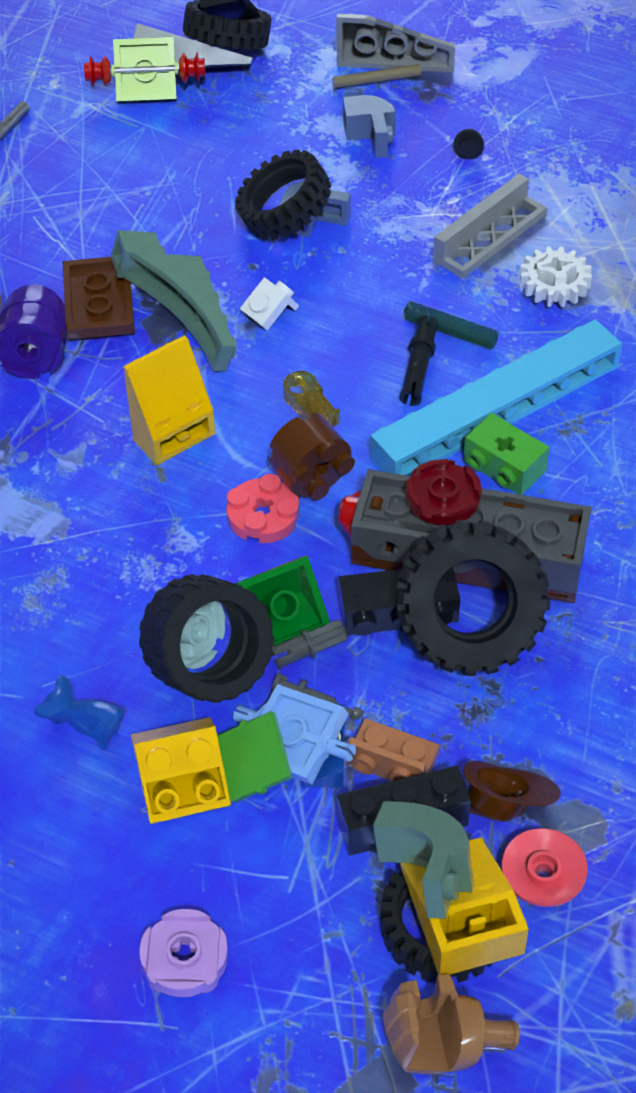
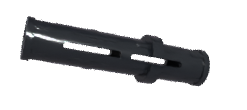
M428 315L417 319L415 336L411 338L408 346L410 356L399 399L402 403L407 404L408 396L412 394L410 406H416L422 400L429 361L436 349L434 339L438 329V321L431 317L430 325L427 327Z

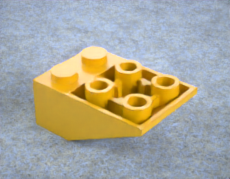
M185 335L123 366L133 440L156 466L215 435L213 408L189 340Z
M481 837L469 840L474 878L472 892H459L458 899L456 901L451 900L445 919L427 918L422 884L426 868L410 863H399L438 975H450L525 954L529 931L513 888Z

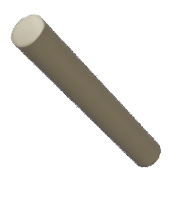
M420 64L334 76L332 77L334 89L418 77L421 76L422 71Z

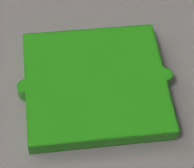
M273 711L248 722L242 720L239 726L217 735L231 802H239L257 793L264 795L267 793V789L293 778L276 713Z

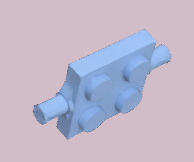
M277 684L268 702L259 711L239 705L236 707L238 712L234 711L233 719L236 722L242 720L248 722L271 711L276 713L292 777L311 785L329 755L339 757L348 762L353 759L351 754L355 756L356 746L354 744L337 740L338 734L349 715L343 706Z

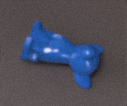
M64 676L57 677L55 690L49 693L44 702L36 706L34 710L35 715L47 718L56 724L68 722L77 732L95 739L99 749L104 751L112 737L118 732L126 712L125 709L113 703L109 704L88 699L74 700L72 697V686Z

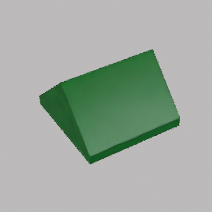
M307 555L235 582V584L253 592L257 596L256 598L263 602L267 608V614L273 624L274 645L300 635V630L302 629L308 632L330 623Z

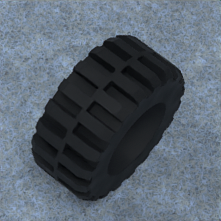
M459 520L456 521V524L449 526L443 524L434 528L435 532L427 537L423 535L416 542L417 546L411 553L407 552L402 561L403 568L401 573H397L395 582L397 587L395 606L398 611L399 621L413 647H416L421 655L430 663L435 662L441 669L451 673L454 670L462 671L463 675L476 676L477 671L484 670L487 674L499 672L498 666L505 663L512 666L520 661L517 656L524 649L530 652L536 645L533 639L538 631L543 633L547 623L544 619L545 611L550 610L551 598L547 595L546 590L549 587L547 575L541 569L540 565L542 563L536 554L528 548L527 544L510 531L481 520L478 522ZM469 560L482 561L495 567L505 579L508 588L507 605L499 619L488 628L473 633H462L450 628L439 617L435 607L436 586L443 574L454 565Z

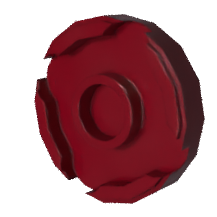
M440 459L428 461L412 471V476L405 485L407 506L418 518L436 525L456 524V521L469 519L478 510L482 488L479 477L471 468L464 465V468L455 465L453 460Z

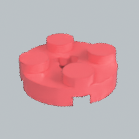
M266 474L261 478L246 481L228 492L227 520L231 530L240 538L247 540V536L259 538V543L276 542L287 537L296 527V520L300 513L299 498L286 483L281 482L277 475ZM259 507H269V513L266 514L262 511L255 512V510Z

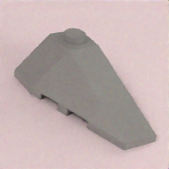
M337 14L336 16L337 67L388 69L420 64L421 71L454 72L456 44L369 15Z
M137 23L133 39L173 37L175 62H178V65L179 58L183 53L186 54L188 59H191L198 52L199 58H205V68L251 67L252 57Z

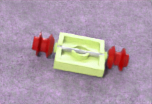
M173 37L113 39L114 65L110 64L106 56H103L101 62H95L92 56H90L89 62L84 63L85 81H91L92 87H94L96 81L101 80L106 87L111 81V74L112 77H115L117 102L177 100L176 75L180 74V78L184 83H187L189 77H195L198 83H200V77H206L205 58H199L198 52L191 59H188L186 54L183 53L179 58V65L178 62H175Z

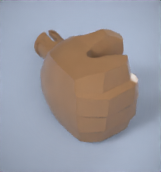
M438 975L434 993L426 999H420L417 980L401 983L392 994L389 1006L383 1013L385 1031L393 1055L404 1071L409 1073L444 1074L472 1068L479 1061L485 1047L515 1050V1046L519 1044L520 1030L518 1023L515 1020L485 1019L481 1002L474 997L458 994L450 975Z

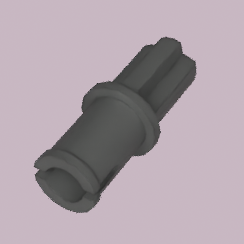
M334 620L308 632L302 629L300 630V635L272 646V656L285 651L288 652L287 655L273 661L278 670H280L284 666L308 656L314 659L316 658V653L345 642L347 640L346 629L340 620Z

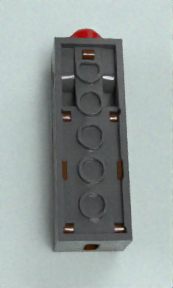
M367 469L362 490L353 495H347L342 499L338 523L351 538V564L385 570L402 569L404 557L407 552L411 553L417 546L416 542L423 535L425 537L435 532L434 528L441 526L423 521L415 516L407 506L405 485L411 476ZM482 488L478 510L467 520L470 522H478L479 520L490 522L500 528L503 527L521 539L542 563L540 565L541 569L547 575L549 587L546 588L547 595L551 599L575 603L591 507ZM469 560L453 566L456 582L508 591L502 574L488 563Z

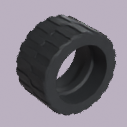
M193 574L185 575L183 578L168 582V585L159 589L154 594L152 601L147 604L139 627V646L142 649L143 660L151 669V673L157 679L163 681L165 685L203 702L204 700L212 703L227 699L232 700L241 693L250 690L253 684L258 679L260 680L265 673L264 670L270 662L272 646H274L273 624L263 602H260L253 592L244 589L243 586L204 574L198 576ZM214 601L221 602L226 608L231 621V638L227 650L212 667L197 673L189 672L183 663L180 652V640L184 626L191 615L200 607Z

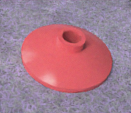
M532 829L517 835L507 845L502 858V872L513 888L515 895L521 900L536 906L554 907L571 901L581 892L587 879L588 865L581 847L566 834L552 829ZM538 871H546L550 874V877H541L536 873Z

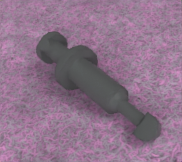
M280 673L277 674L271 692H273L278 684L340 705L336 698L307 687L308 681L303 679L300 685H296L287 681L288 678ZM345 707L349 713L348 716L353 720L360 719L364 714V711L357 707L354 710Z

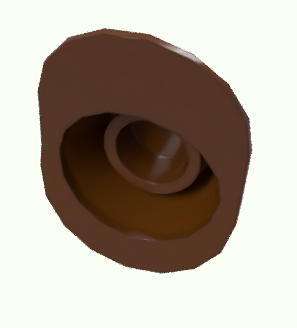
M471 761L465 764L463 768L465 779L470 783L468 789L471 799L470 813L490 820L508 822L520 816L528 805H551L560 798L561 791L559 787L550 779L537 773L499 767L481 761Z

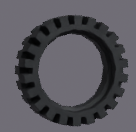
M193 0V2L186 3L183 33L191 39H197V41L202 43L208 42L209 45L213 46L219 45V47L224 48L228 46L232 49H238L239 47L243 50L264 48L268 45L272 17L267 12L258 9L259 11L256 16L242 19L224 18L204 12L200 7V1Z
M298 149L293 150L291 154L288 150L282 153L281 158L276 154L271 157L270 163L266 160L262 162L260 170L255 168L250 172L252 178L246 177L242 183L245 187H239L237 191L239 196L235 198V203L237 204L235 208L250 231L256 237L260 236L265 240L270 237L271 240L278 239L279 234L283 238L289 236L290 230H293L294 233L301 230L300 225L302 223L307 226L312 222L311 216L317 217L321 211L318 207H325L327 204L326 198L330 197L331 194L329 189L331 188V182L325 170L312 153L310 154L305 150L301 152ZM305 178L300 189L285 203L273 209L261 211L264 203L280 187L294 180Z
M400 866L399 874L394 872L391 875L388 886H385L380 907L381 933L384 936V944L387 951H392L393 960L398 965L404 962L406 972L414 976L419 971L422 973V980L431 982L433 976H438V972L430 949L411 937L402 922V910L407 898L410 896V892ZM485 965L453 973L450 976L456 977L458 983L467 981L469 973H472L475 977L482 974Z

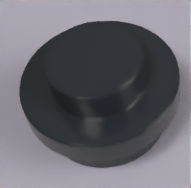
M464 129L455 136L453 149L462 159H475L483 152L484 139L476 130Z

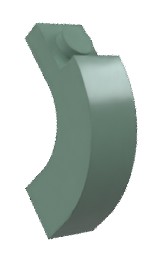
M383 801L373 825L378 861L410 863L426 868L422 884L427 918L445 919L451 900L456 901L459 892H472L474 886L470 846L465 829L454 817L437 808L411 802Z

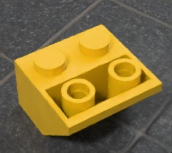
M210 717L131 734L150 824L231 806L216 727Z

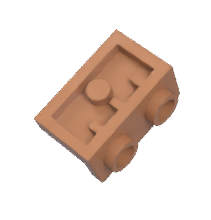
M365 718L356 738H349L348 743L356 746L355 756L351 754L353 759L350 762L346 761V765L353 767L362 774H374L392 782L431 772L440 753V744Z

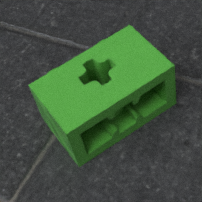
M490 413L465 437L463 461L474 470L481 471L491 477L502 487L509 488L515 493L522 495L547 471L550 447L495 414Z

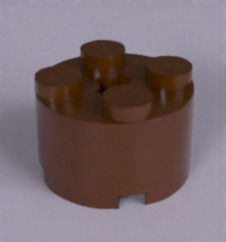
M308 413L312 418L301 420L298 416L280 428L269 445L273 451L271 457L267 455V461L271 468L297 496L311 497L312 500L316 501L325 497L329 492V488L342 475L352 470L355 460L351 456L350 445L329 422L318 413Z

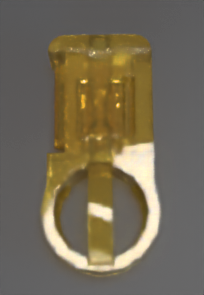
M296 371L285 377L283 381L284 399L302 420L312 418L308 413H318L332 427L340 423V409H335L323 395V388L314 375L306 371ZM300 385L304 393H295L290 389Z

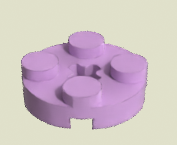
M178 909L161 916L162 921L156 923L152 929L151 926L148 927L140 942L141 966L149 981V985L156 992H163L174 997H191L213 991L217 987L219 978L223 975L228 963V946L225 933L221 927L219 929L211 921L210 916L198 910ZM181 945H189L190 952L195 953V955L186 961H180L178 957L172 956V953L179 952Z

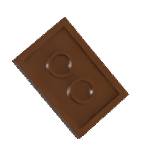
M111 257L62 261L67 339L134 334L131 282L125 278L117 277Z

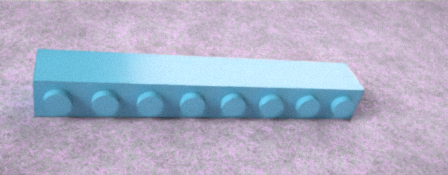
M596 319L583 326H578L572 332L556 340L549 341L544 346L529 354L520 356L517 360L501 368L494 369L490 374L465 384L461 389L436 399L433 403L416 412L407 414L404 418L389 426L381 427L370 435V459L382 472L412 476V471L419 465L431 460L446 459L463 450L465 447V437L490 413L512 424L618 368L622 343Z

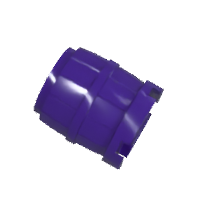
M31 284L14 290L8 296L0 313V360L2 361L1 366L7 372L18 377L33 379L39 378L40 373L47 372L48 370H50V374L60 364L63 353V341L66 335V310L63 301L53 290L42 285Z

